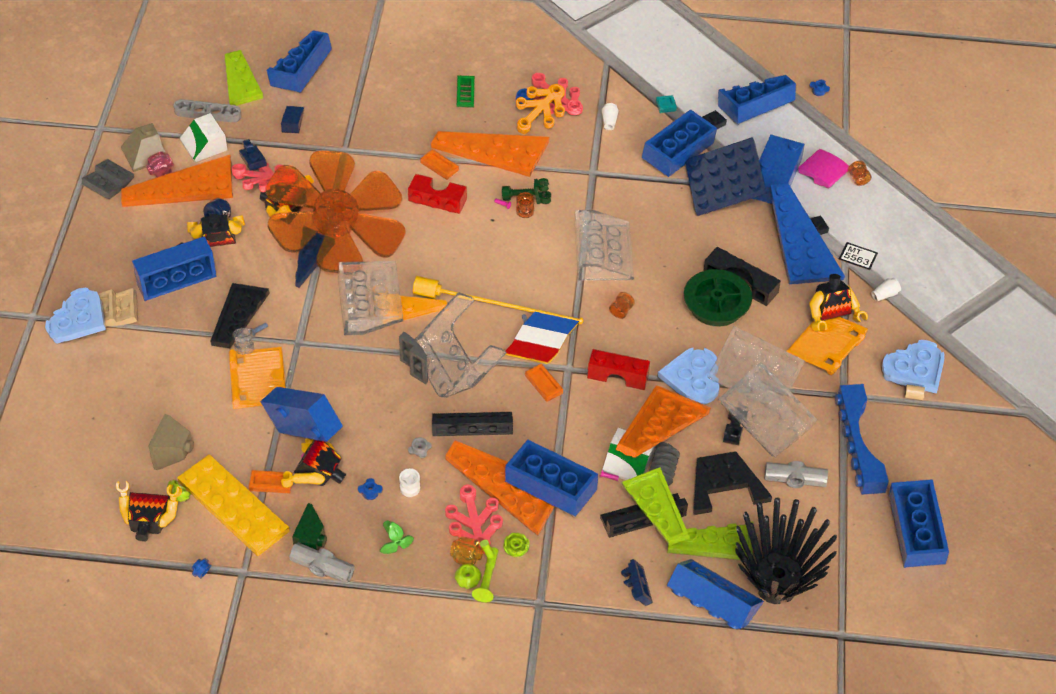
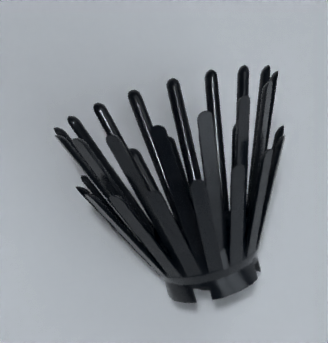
M780 498L774 499L772 548L769 517L764 516L762 502L757 503L762 553L754 524L750 521L749 514L744 512L743 517L755 559L739 526L736 527L739 540L745 550L744 552L741 545L736 542V554L745 568L741 564H738V566L748 577L747 579L759 590L758 595L768 603L781 604V601L785 600L789 602L794 596L818 586V584L813 583L828 574L825 571L830 566L826 565L837 554V551L832 552L805 574L836 541L837 535H833L827 542H824L803 565L828 528L830 521L826 519L819 530L814 528L799 552L817 509L816 507L811 508L805 523L803 519L798 520L792 536L799 507V500L797 499L793 500L786 533L787 516L785 514L781 515L779 523Z

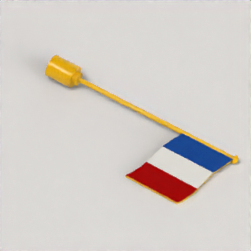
M416 276L413 285L414 295L436 299L441 293L532 312L533 314L522 325L512 344L502 352V354L548 364L558 354L567 336L578 324L581 325L583 323V318L581 317L578 319L442 289L440 281Z

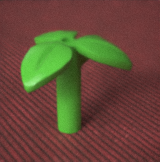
M388 520L383 523V527L392 541L381 547V553H394L397 551L398 545L405 549L414 541V537L410 535L402 538L404 532L398 524Z

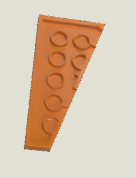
M438 131L431 142V148L530 177L549 143V137Z
M229 154L122 188V207L233 198L231 156Z
M656 385L618 442L616 450L635 458L709 414L711 408Z
M455 440L446 453V460L491 498H496L503 508L538 536L555 506L505 482V465L508 463L507 461Z

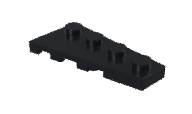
M232 283L210 340L211 346L230 349L270 294L269 288Z

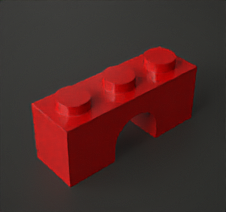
M415 174L408 187V201L457 214L461 213L467 200V186L450 182L446 189L435 190L433 189V178Z
M593 349L588 363L587 378L607 382L609 375L616 374L625 379L626 387L645 390L649 377L650 361Z

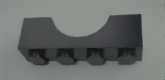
M716 247L705 259L703 271L719 269L740 276L750 286L752 299L765 306H768L779 293L781 280L730 254L726 250Z

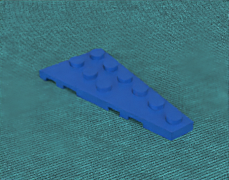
M789 183L770 185L769 189L789 285L829 281L830 274H838L841 276L840 280H844V273Z

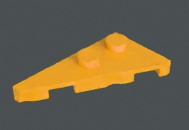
M373 294V300L384 325L448 309L446 300Z

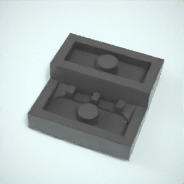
M107 159L95 165V172L82 178V185L110 199L132 181L134 174Z
M403 332L399 336L400 361L410 367L411 376L427 384V356L419 343L406 332Z

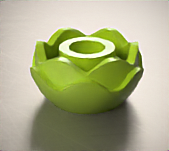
M174 479L169 481L167 487L173 485V494L176 493L177 486L182 489V494L176 500L183 502L190 498L191 493L185 487L180 486Z
M511 533L505 537L503 548L508 555L521 557L529 549V539L524 534Z
M463 564L455 572V580L458 585L466 589L476 587L482 578L479 568L473 564Z

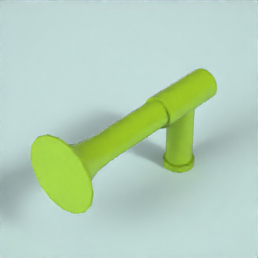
M482 540L480 546L487 560L481 586L472 591V597L479 602L487 603L491 602L494 598L493 593L489 591V585L498 549L490 547L488 540Z

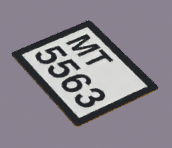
M846 242L839 260L870 270L878 252Z

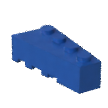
M313 30L299 42L298 47L288 51L289 55L284 59L280 58L276 62L277 65L275 67L268 68L266 71L270 86L301 93L332 50L328 33Z
M787 75L765 79L763 83L751 82L749 86L741 88L737 85L733 86L732 90L725 91V89H719L718 107L739 124L794 101L796 83Z

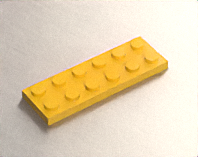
M210 454L177 477L178 483L185 487L193 497L257 556L290 532L288 525Z

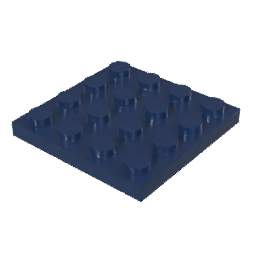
M753 137L691 157L685 162L697 216L767 194Z

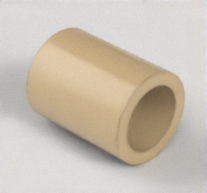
M907 384L904 398L923 401L925 387Z

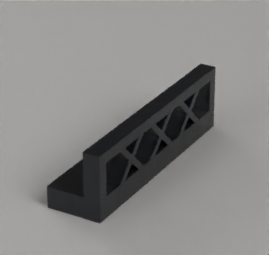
M512 412L432 414V436L513 435Z
M678 493L672 494L681 517L686 516L688 508L686 499H680ZM638 505L600 515L609 538L653 526L652 522Z

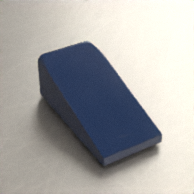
M286 107L281 121L282 132H300L304 107Z

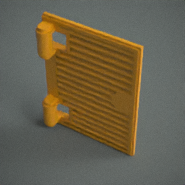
M842 317L823 320L827 324L825 331H814L811 323L786 353L826 370L829 375H833L841 366L842 360L854 346L856 347L861 343L868 331V328ZM854 330L857 331L858 334L854 336L851 335L850 332ZM829 358L833 360V363L830 365L825 361Z
M282 347L245 351L231 349L229 351L233 409L263 406L260 401L276 387L286 388ZM243 358L244 363L238 364L237 359ZM240 395H246V400L240 401Z

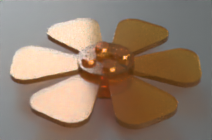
M316 151L310 156L309 164L324 191L322 193L297 168L291 165L280 166L268 181L265 191L268 198L272 201L313 209V211L273 214L270 216L267 225L270 233L281 248L292 253L302 250L318 232L325 235L317 254L316 262L319 268L326 272L356 273L362 268L363 258L350 235L351 231L380 257L392 256L404 239L406 230L399 221L358 213L359 211L397 208L402 201V194L390 177L381 171L370 172L350 194L347 193L345 189L355 165L354 159L347 153Z

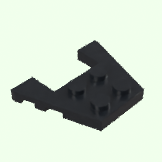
M736 451L697 458L694 515L712 512V504L708 494L748 488L753 505H757L758 502H762V504L771 502L772 496Z

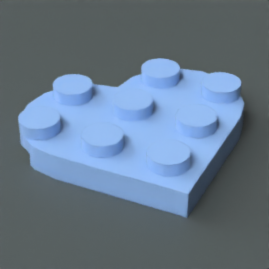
M86 287L76 289L70 293L71 296L66 302L63 301L62 308L53 312L54 316L49 321H46L45 328L49 337L55 343L59 344L106 330L102 301L96 291H91Z
M919 340L918 343L909 344L906 350L898 349L895 353L886 354L882 362L883 377L886 381H892L904 386L908 384L925 387V391L937 394L944 364V352L937 348L936 343L929 340Z
M690 348L658 371V377L678 394L705 405L714 401L719 394V380L715 376L718 372V358L707 348H704V350H693L694 348Z

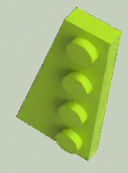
M238 50L224 54L230 105L238 106L263 99V93L242 51Z
M660 467L622 482L623 487L670 546L690 538Z
M733 523L728 524L727 527L716 528V526H707L706 529L699 530L697 528H688L687 532L690 538L671 546L668 544L667 553L740 560L735 551L737 548L736 542L741 545L744 552L745 550L739 540L736 531L737 526L741 528L752 554L753 548L746 524L737 525Z

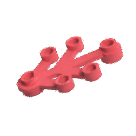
M543 73L532 75L534 87L549 88L550 85L545 82L546 77ZM560 78L558 84L565 90L564 97L561 98L562 106L570 115L581 114L583 105L578 100L580 89L578 87H571L569 94L571 100L567 99L566 88L568 87V80ZM536 96L533 100L544 99L546 96ZM550 103V111L553 114L555 105Z
M241 163L231 167L232 175L236 179H242L245 176L256 177L242 181L243 189L250 190L254 188V184L259 183V190L267 192L270 190V186L278 184L288 186L298 181L295 171L286 170L285 166L281 164L274 167L275 173L270 169L268 163L267 166L258 168L259 172L246 170V165Z
M467 484L460 489V499L466 503L469 517L458 512V508L455 505H448L445 508V515L449 519L458 521L452 522L449 525V533L452 536H458L469 542L471 550L478 555H482L485 553L478 542L488 540L491 546L490 538L497 529L502 527L503 518L500 515H493L490 518V526L482 534V525L493 512L498 510L499 502L496 498H489L486 501L485 509L478 516L474 502L476 499V489L472 485ZM461 524L472 529L473 535L462 530Z

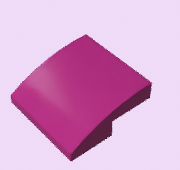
M819 149L801 164L798 169L800 174L813 177L814 184L830 188L850 170V166L837 156Z

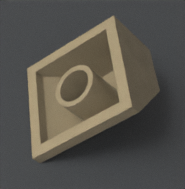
M153 123L135 128L121 146L133 172L167 161L159 134Z
M164 414L148 445L154 470H160L185 460L188 452L190 453L193 449L194 442L192 441L190 431L168 414Z

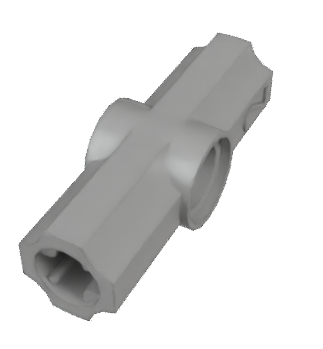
M792 461L788 464L766 462L764 479L785 482L792 488H801L804 485L826 487L828 469L806 467L800 461Z
M300 543L294 544L289 556L290 561L308 567L316 576L325 577L327 575L345 583L351 580L355 570L353 564L335 558L334 554L327 549L315 550Z

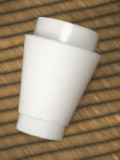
M607 103L601 110L604 128L606 130H613L619 110L615 104Z
M888 278L872 291L871 295L878 302L879 300L898 295L901 287L895 278Z

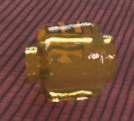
M461 536L453 541L450 555L458 564L475 565L478 560L482 559L483 549L480 547V542L477 539Z

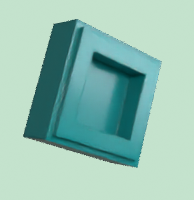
M673 95L656 97L659 113L677 111Z

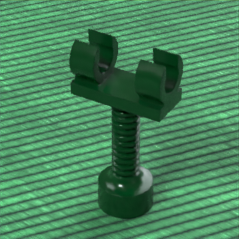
M546 178L534 179V188L513 190L511 186H502L503 200H511L513 196L535 195L537 204H549L551 202V192L547 191L549 190V181Z

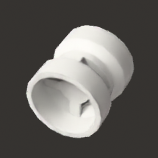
M415 469L403 470L399 476L400 491L406 497L416 496L420 492V475Z

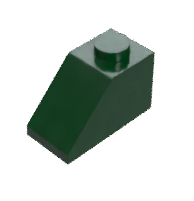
M308 503L292 536L293 545L300 543L319 550L325 546L327 536L313 505Z

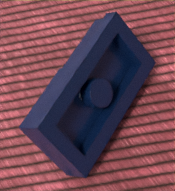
M250 139L244 140V149L239 150V154L249 170L267 166L266 159L257 146H253Z
M632 559L628 563L629 567L621 571L625 578L630 576L628 580L623 582L627 587L633 586L631 591L634 599L647 606L652 604L653 601L644 567L635 559Z

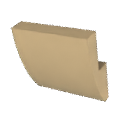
M133 288L116 294L112 289L98 294L102 301L105 326L125 325L138 321L136 291Z

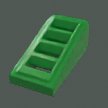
M457 75V107L474 108L475 76ZM460 95H467L471 97H460ZM460 100H469L470 102H460Z

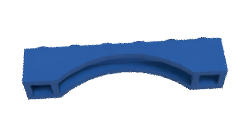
M864 384L840 385L839 392L835 395V402L840 407L839 418L844 423L843 434L848 439L847 450L852 455L851 467L852 470L856 471V486L860 487L861 495L886 493L889 480L885 465L868 450L860 434L859 419L864 413L867 403Z

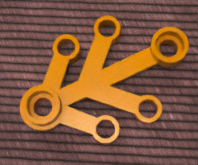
M553 84L548 89H537L533 86L527 88V97L546 96L544 99L526 100L523 97L517 98L516 107L518 109L536 107L526 118L518 120L517 130L519 133L526 134L530 132L531 123L542 111L544 114V127L552 128L554 126V118L551 117L549 105L552 101L555 104L554 115L556 117L564 116L565 108L562 106L561 98L564 97L565 90L561 85Z

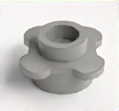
M418 437L412 441V446L408 448L409 454H416L420 458H425L428 449H431L432 445L425 438Z

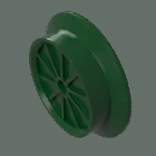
M711 269L699 272L688 280L684 288V301L695 318L700 322L710 326L721 327L734 323L747 313L752 304V292L749 285L740 276L726 270Z

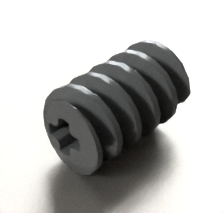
M661 442L655 447L649 471L660 467L669 486L673 483L680 452L669 443Z

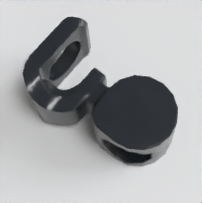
M729 407L728 419L731 422L726 425L723 442L734 445L740 444L743 427L740 425L746 422L747 410Z

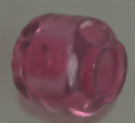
M160 151L148 157L146 168L150 175L154 174L156 177L171 173L174 163L168 153L165 154L163 151Z

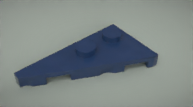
M305 227L302 229L298 268L295 275V286L300 288L335 245L333 239Z

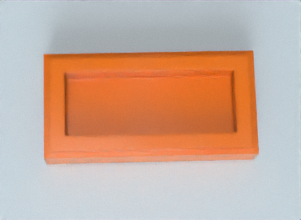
M433 149L420 158L421 164L446 180L459 171L458 165Z
M542 363L525 371L526 378L546 402L563 394V388Z
M252 470L249 491L290 494L291 487L286 488L281 484L284 472Z

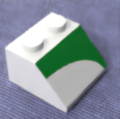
M211 113L194 119L180 137V141L194 162L227 151L225 134Z
M618 428L610 443L603 471L617 475L623 480L646 473L654 456L655 446L635 458L627 456L616 450L618 442L626 432V430Z

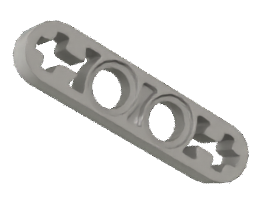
M185 99L177 100L174 103V112L180 117L199 118L211 113L215 121L238 122L241 119V109L236 105ZM198 108H202V109H203V110L200 111V112L195 111V110L198 109ZM215 110H219V111H220L219 113H216V114L212 113V112L215 111Z

